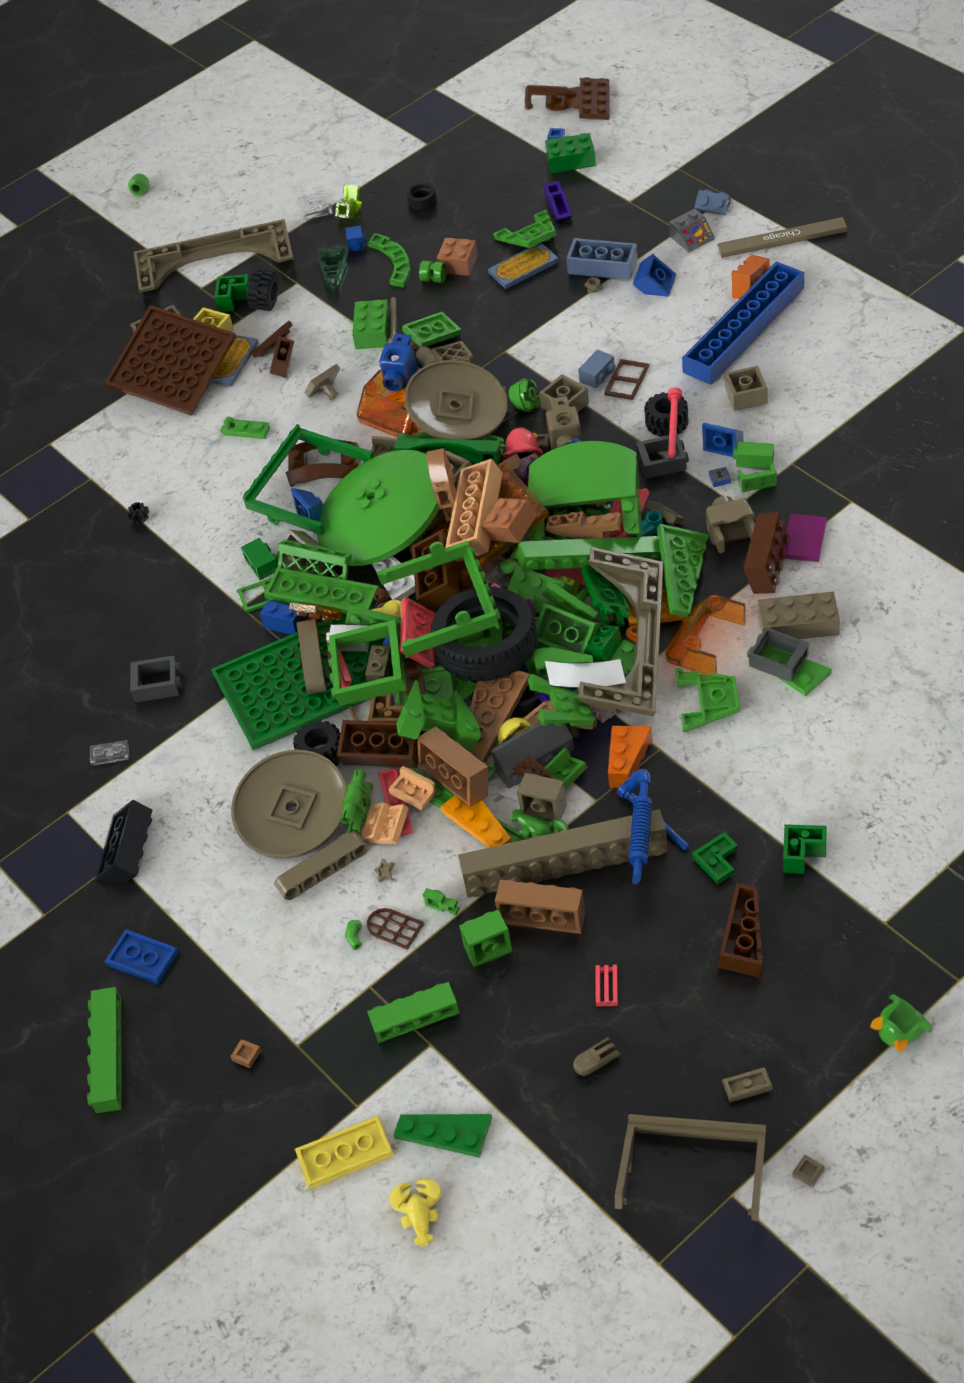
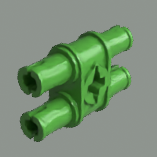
M358 769L354 770L352 781L347 785V793L342 801L343 811L340 821L344 824L349 823L347 833L355 831L360 834L362 822L367 819L366 813L371 805L370 795L373 784L370 782L365 784L364 780L367 774L362 769H359V772Z

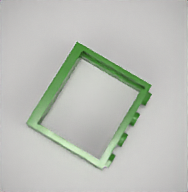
M395 619L329 636L330 644H327L331 655V658H329V665L332 670L330 680L334 687L331 688L332 697L337 699L340 706L407 690L403 654L399 653L400 629ZM389 637L394 676L342 688L339 649Z

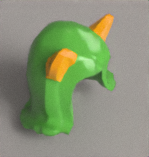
M891 994L889 999L893 1002L886 1006L880 1016L871 1022L870 1027L879 1031V1036L884 1043L895 1047L896 1051L902 1052L909 1044L918 1039L924 1030L930 1033L932 1027L927 1019L918 1010H915L911 1004Z

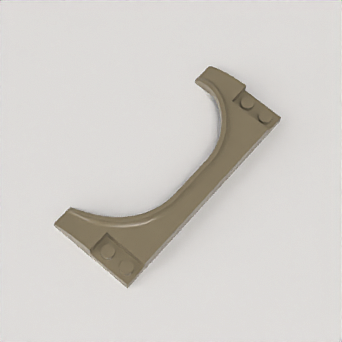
M285 219L135 251L134 258L139 292L156 290L172 272L188 263L225 254L253 252L267 256L278 263L292 260L293 254Z
M591 547L589 564L626 596L634 609L637 620L636 652L634 666L625 677L626 683L606 687L580 681L578 700L593 708L613 714L615 709L654 717L657 697L663 562Z

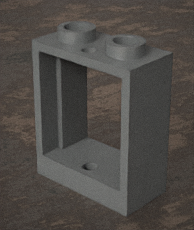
M676 434V451L678 456H675L673 459L666 458L650 462L648 454L668 450L669 435L636 442L637 456L645 479L687 470L686 462H689L688 453L684 452L683 440H679L678 434Z
M766 627L764 632L758 635L754 647H751L748 651L749 667L792 682L809 655V643ZM768 645L793 653L786 665L762 657Z
M175 656L130 662V691L135 702L179 696V688L182 687L179 674L182 671L180 662H176ZM170 671V681L142 685V675Z

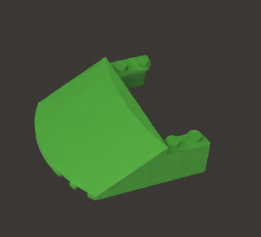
M582 441L553 449L531 463L529 466L527 502L536 512L537 516L529 527L530 541H544L546 538L544 509L621 500L624 530L628 534H636L637 537H643L637 453L627 447L611 442Z

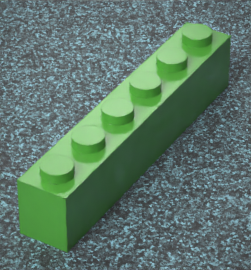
M112 987L91 991V999L88 1000V1008L91 1012V1017L88 1018V1027L91 1030V1036H88V1046L91 1049V1054L87 1057L90 1067V1073L87 1075L90 1087L87 1101L88 1105L93 1107L95 1113L122 1109L121 996L117 988Z

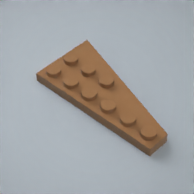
M517 670L499 679L477 681L470 711L479 724L481 736L472 754L481 762L485 763L498 740L500 727L509 720L529 684L528 678L530 674Z

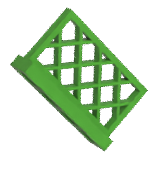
M283 540L278 543V568H283L284 566V569L291 570L290 567L296 563L302 572L308 573L307 570L313 567L318 575L324 576V573L330 571L334 578L340 579L342 577L343 580H347L348 566L352 559V554L289 540ZM285 554L290 555L294 560L290 565L284 560ZM307 558L311 565L305 569L299 560ZM319 561L324 562L328 568L324 572H321L316 565ZM335 565L343 566V573L340 576L333 569Z

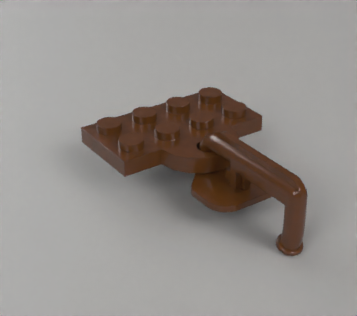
M580 78V86L572 88L544 85H528L525 88V109L527 110L533 107L531 95L546 96L545 107L548 110L563 111L572 107L579 109V118L609 120V79Z

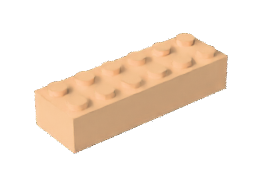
M492 459L461 469L445 548L468 541L470 548L474 547L476 556L488 553L491 538L481 526L498 501L503 474ZM463 557L456 559V562L464 560Z

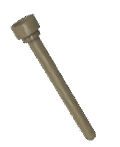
M395 297L390 299V338L387 340V344L392 343L394 335L397 333V300Z

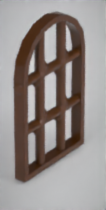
M388 908L375 910L367 919V928L371 935L406 950L409 949L424 924L420 920ZM388 912L390 914L388 915V917H385L378 913ZM395 914L405 918L403 923L393 920L391 918L392 915ZM376 916L384 919V923L380 926L370 922L371 919ZM388 921L399 925L400 928L397 932L387 929ZM407 921L415 922L419 926L417 929L410 927L406 924ZM369 925L378 928V933L373 932ZM403 928L414 931V934L410 938L402 935L400 932ZM382 931L393 934L394 937L391 940L380 934ZM397 937L408 940V944L404 945L396 942Z

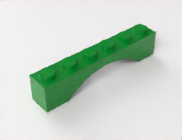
M398 437L393 447L394 451L414 450L424 454L428 451L444 449L475 464L492 459L498 466L501 459L500 441Z

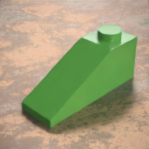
M554 647L536 649L533 653L536 675L543 679L548 678L545 661L593 663L592 655Z

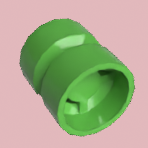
M422 260L419 268L420 280L427 282L433 280V282L444 283L447 273L446 263L435 261L433 264L432 261Z

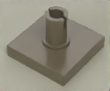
M337 363L310 381L304 392L308 398L323 389L330 400L339 394L331 385V382L335 380L340 371Z

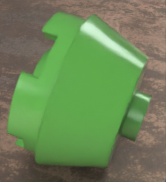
M522 378L510 386L509 399L515 410L531 412L539 406L540 397L536 396L534 388L537 385L534 380Z

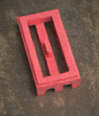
M596 965V1007L618 1006L617 965H613V967L608 965L600 967V965ZM600 973H604V1001H601ZM609 973H613V1001H609Z

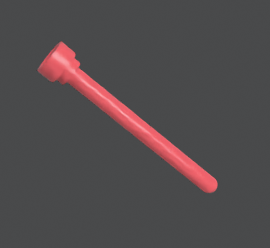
M677 387L668 390V399L671 402L668 457L670 459L675 457L678 402L682 399V390Z

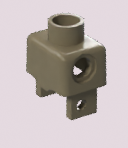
M567 396L550 399L552 410L546 412V421L551 450L569 444L576 437L582 441L577 408L574 406L569 407Z
M721 496L714 500L712 506L706 509L707 531L712 545H716L719 553L725 552L724 543L747 537L752 538L755 527V514L745 498L732 500L729 496Z

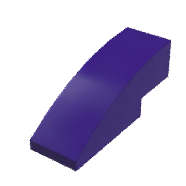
M559 181L545 184L544 193L556 220L559 221L572 217L564 190H562Z

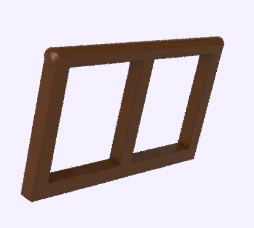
M620 359L604 395L633 400L649 364ZM622 365L637 366L644 369L639 379L619 376L618 373ZM615 380L636 383L631 395L610 390Z

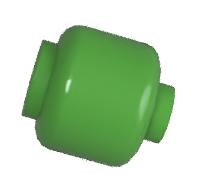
M140 173L132 176L128 183L130 192L137 196L146 193L150 186L149 179Z

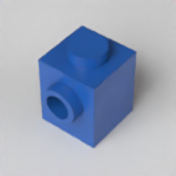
M361 226L345 228L349 252L365 250L364 243H367L365 233L362 234Z

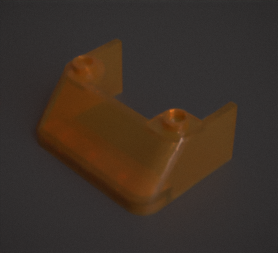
M378 370L363 387L356 413L358 421L397 438V434L400 433L408 435L417 434L420 428L408 415L405 402L401 404L381 396L386 391V388L382 384V370Z
M712 595L692 606L690 614L687 618H684L666 649L667 662L689 670L699 671V673L705 675L717 674L716 655L700 651L702 642L697 636L709 616L745 626V603Z

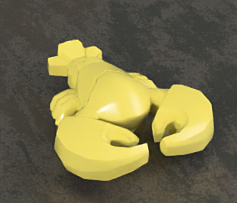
M432 1179L415 1181L416 1186L426 1187H417L419 1193L426 1197V1199L417 1194H414L409 1199L411 1196V1189H408L411 1187L410 1183H402L396 1186L389 1196L391 1207L396 1211L407 1214V1216L400 1218L403 1228L407 1229L413 1225L417 1235L413 1240L415 1246H428L434 1240V1237L428 1234L429 1222L438 1221V1210H430V1208L439 1201L442 1193L441 1187Z

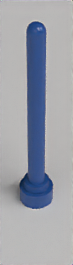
M623 783L617 789V794L623 800H630L633 803L634 798L637 797L635 791H627L624 787L625 783ZM664 822L666 835L682 850H688L689 844Z

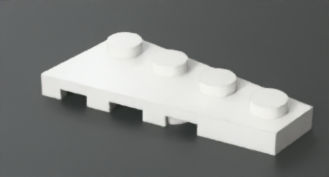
M391 556L372 565L377 573L380 570L401 564V562ZM414 574L383 584L386 591L390 594L391 600L402 601L405 597L416 592Z

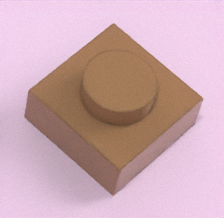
M241 1039L230 1057L232 1061L251 1068L261 1049L260 1046Z

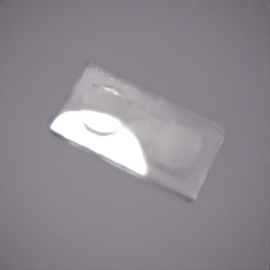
M127 740L90 746L91 765L129 759V743Z

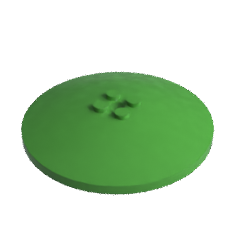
M414 450L392 451L364 462L347 474L331 491L322 506L318 522L323 524L324 533L322 535L316 533L319 545L323 548L352 554V559L349 562V566H363L385 560L414 542L431 524L439 510L430 479L427 455Z

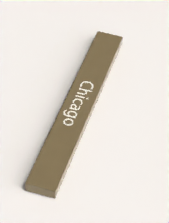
M843 217L717 243L718 250L723 258L846 232L847 225Z

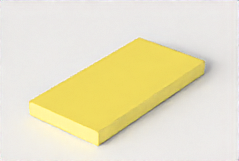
M379 1116L295 1148L309 1190L394 1156Z

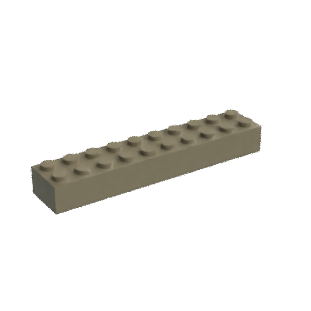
M660 809L651 811L648 857L668 852L666 827ZM632 815L459 854L458 857L467 897H477L482 894L497 892L500 880L539 883L547 879L560 878L569 874H579L583 871L629 861Z

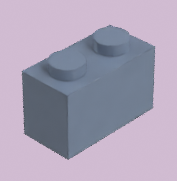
M597 349L578 369L579 382L596 389L605 381L610 373L614 372V356Z

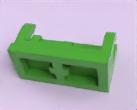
M769 464V471L755 472L748 475H743L742 470H737V480L741 492L777 486V472L774 465Z

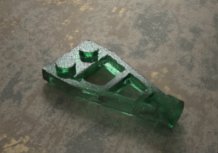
M348 245L317 248V262L325 281V289L328 292H335L338 288L349 260ZM339 261L337 265H326V262ZM329 272H337L335 275H327Z

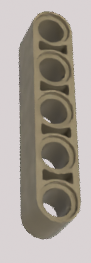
M311 619L297 622L307 694L325 692L327 690L316 620Z
M352 831L278 876L274 885L285 900H292L362 857L367 852L368 845L357 832Z

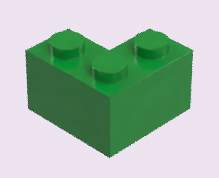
M248 274L217 277L214 298L218 312L234 311L236 300H248L247 290L250 280Z
M784 824L783 873L804 874L805 856L826 857L827 826Z

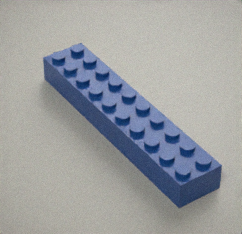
M776 261L682 357L683 373L711 385L804 289V272Z

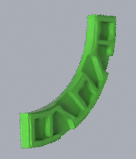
M374 233L368 241V247L385 253L393 262L394 271L389 280L390 285L405 288L410 277V263L406 251L400 244L391 241V238Z

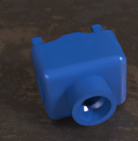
M395 333L392 343L384 345L379 364L383 376L382 384L390 391H399L401 388H406L410 378L418 371L417 357L414 355L413 348L409 346L412 340L411 335ZM397 355L399 358L392 361L391 356Z

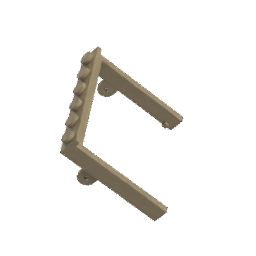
M628 1115V1126L615 1191V1209H622L623 1205H627V1198H624L628 1173L632 1171V1151L636 1133L758 1143L752 1209H748V1215L751 1216V1221H759L766 1125Z

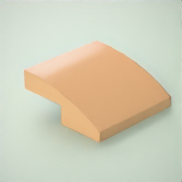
M385 802L371 804L361 838L364 842L398 844L409 808L404 804L389 806Z

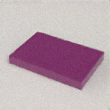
M790 514L787 527L790 542L786 546L787 554L784 558L819 562L827 517Z

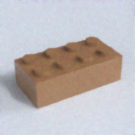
M437 727L418 736V766L469 807L488 796V766L484 762H481L471 752H468L458 742H455Z
M500 880L495 897L496 910H499L507 925L581 934L586 912L583 891L580 889L557 887L555 885H539L533 882L523 883L514 880Z

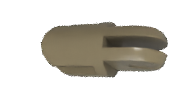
M607 1037L579 1054L574 1059L573 1067L576 1073L586 1076L621 1054L618 1050H615L616 1046L610 1043L611 1039Z

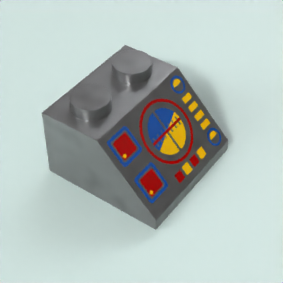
M693 209L669 221L670 237L687 252H691L715 239L705 216L697 209Z

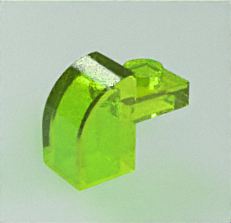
M344 185L343 198L336 202L335 217L346 219L356 217L361 207V202H359L360 187Z

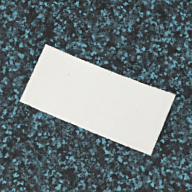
M620 659L596 663L545 661L550 685L579 687L580 681L601 686L626 683Z

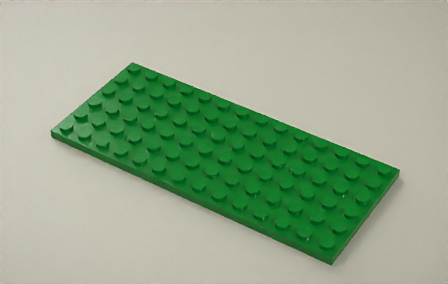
M416 592L407 597L420 604L416 600ZM437 607L436 609H434V610H432V611H433L434 613H437V611L439 610L440 607ZM340 613L317 623L327 690L325 692L307 694L298 632L211 669L252 750L298 731V729H302L303 725H309V722L313 721L315 723L317 720H323L342 712L350 706L353 707L367 701L363 700L340 706L337 699L333 698L331 688L334 687L330 680L332 670L327 656L326 634L330 632L331 625H345L347 614ZM486 629L482 630L485 638L490 636ZM385 638L370 641L368 651H341L352 680L350 686L367 682L365 673L371 646H382ZM392 666V670H391V675H390V676H394V675H393V666Z

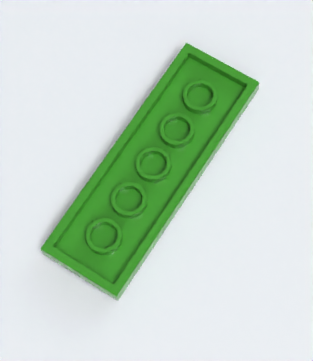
M277 567L264 593V597L269 600L347 614L349 605L371 610L375 602L374 593L379 586Z

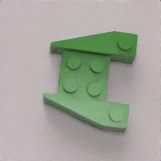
M415 680L396 723L398 735L417 740L421 730L429 731L437 727L449 737H452L455 742H458L468 752L472 753L481 736L479 724L459 693L454 690L450 700L434 698L427 694L422 695L420 694L419 683Z

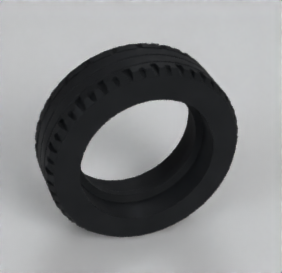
M489 587L491 591L489 597L493 596L496 607L493 608H498L501 617L498 621L514 626L515 630L506 639L491 646L469 647L459 644L454 640L436 646L434 650L441 666L459 678L471 681H490L508 676L525 665L536 649L538 636L534 612L530 604L523 597L508 589ZM475 588L458 593L439 608L431 623V633L457 624L455 616L461 611H467L471 619L484 615Z

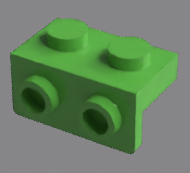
M563 748L544 768L556 779L563 781L564 789L566 790L588 767L584 761L571 757L568 749Z

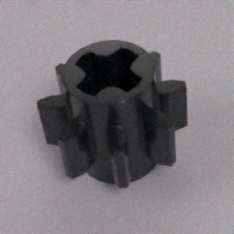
M135 502L128 507L129 512L127 515L129 520H133V523L141 524L149 518L148 514L150 512L148 506H144V503Z

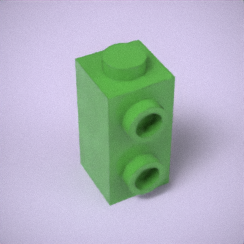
M738 441L737 449L734 448L733 451L736 467L770 469L769 464H773L774 444Z

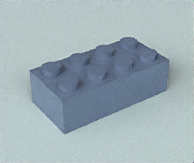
M574 238L566 258L568 274L630 280L638 260L637 244Z

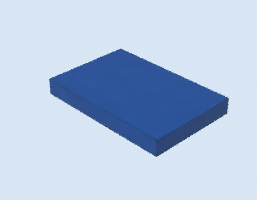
M125 929L105 960L106 966L159 985L178 955L179 950L171 945Z

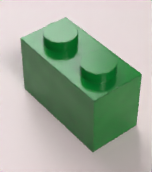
M258 538L241 547L245 561L259 580L275 573L278 567V558L275 553L271 554L267 543H263Z

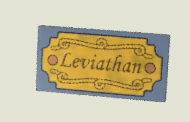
M539 243L536 247L528 248L489 268L488 274L502 287L507 289L558 263L559 260L546 246Z
M236 335L232 346L211 383L232 386L252 355L251 352L257 347L258 339Z

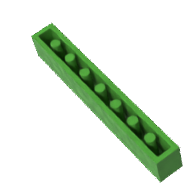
M658 536L520 541L516 551V558L521 571L583 568L584 566L593 568L589 564L591 547L662 561Z

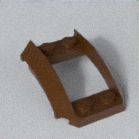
M339 440L359 447V444L357 442ZM302 442L296 444L289 452L288 471L285 473L290 486L293 487L294 483L300 481L305 483L323 478H344L360 465V460L341 454V464L318 463L307 465V452L316 450L317 447L314 444Z

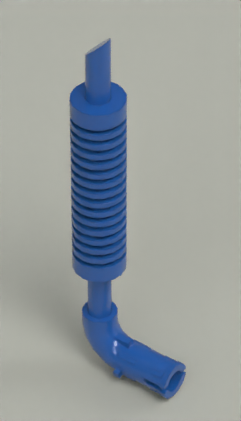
M645 769L633 771L632 776L624 782V787L629 792H633L640 785L639 796L635 797L633 802L629 863L633 865V884L640 882L642 866L648 863L652 799L648 797V786H650L651 777Z

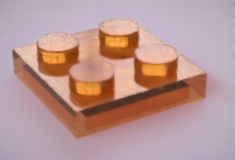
M292 602L289 605V610L296 611L295 615L306 617L308 614L310 619L319 620L322 617L321 620L332 622L333 619H341L342 613L322 607Z

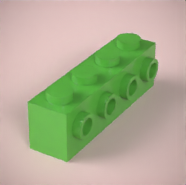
M446 982L444 984H437L433 988L415 992L413 995L403 999H396L384 1006H377L367 1012L377 1041L381 1043L459 1014V1009L450 984Z

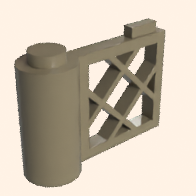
M462 341L434 349L422 346L416 352V357L423 367L434 362L444 361L445 359L464 362L474 360L472 353Z

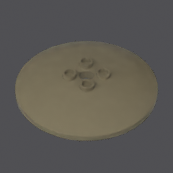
M445 360L428 364L419 369L410 378L405 390V407L412 421L421 430L438 439H482L493 433L502 424L507 411V396L500 382L487 370L469 362ZM456 404V405H458L459 407H458V408H454V407H452L451 405Z
M287 750L270 755L255 764L243 776L235 790L231 806L234 828L241 840L260 855L276 859H289L306 855L325 844L342 823L340 817L343 811L342 801L347 793L345 780L339 769L329 759L318 753L307 750ZM290 805H297L295 810L287 811Z

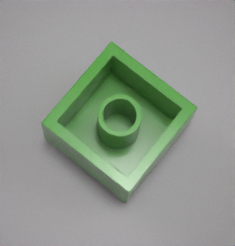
M499 910L487 912L479 918L468 920L464 924L459 925L464 949L473 967L512 952L509 931Z

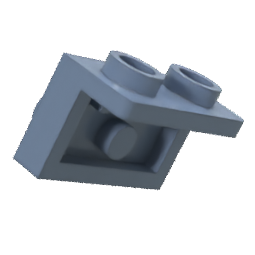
M708 189L704 191L699 190L694 209L725 215L728 204H731L732 200L725 192L714 193Z

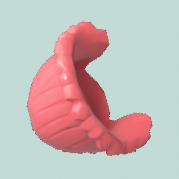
M523 427L512 430L507 436L505 453L502 454V460L504 461L514 454L521 452H533V454H537L538 458L541 457L543 451L538 447L537 434L531 433Z

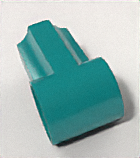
M658 510L649 511L646 514V519L642 521L643 537L657 534V527L659 524H663L662 514Z

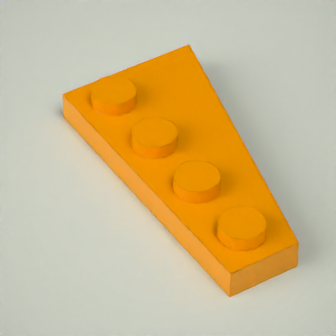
M454 795L440 807L443 814L487 848L511 843V837L482 800L469 807Z

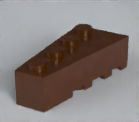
M736 883L717 968L759 978L762 969L758 891L756 887Z

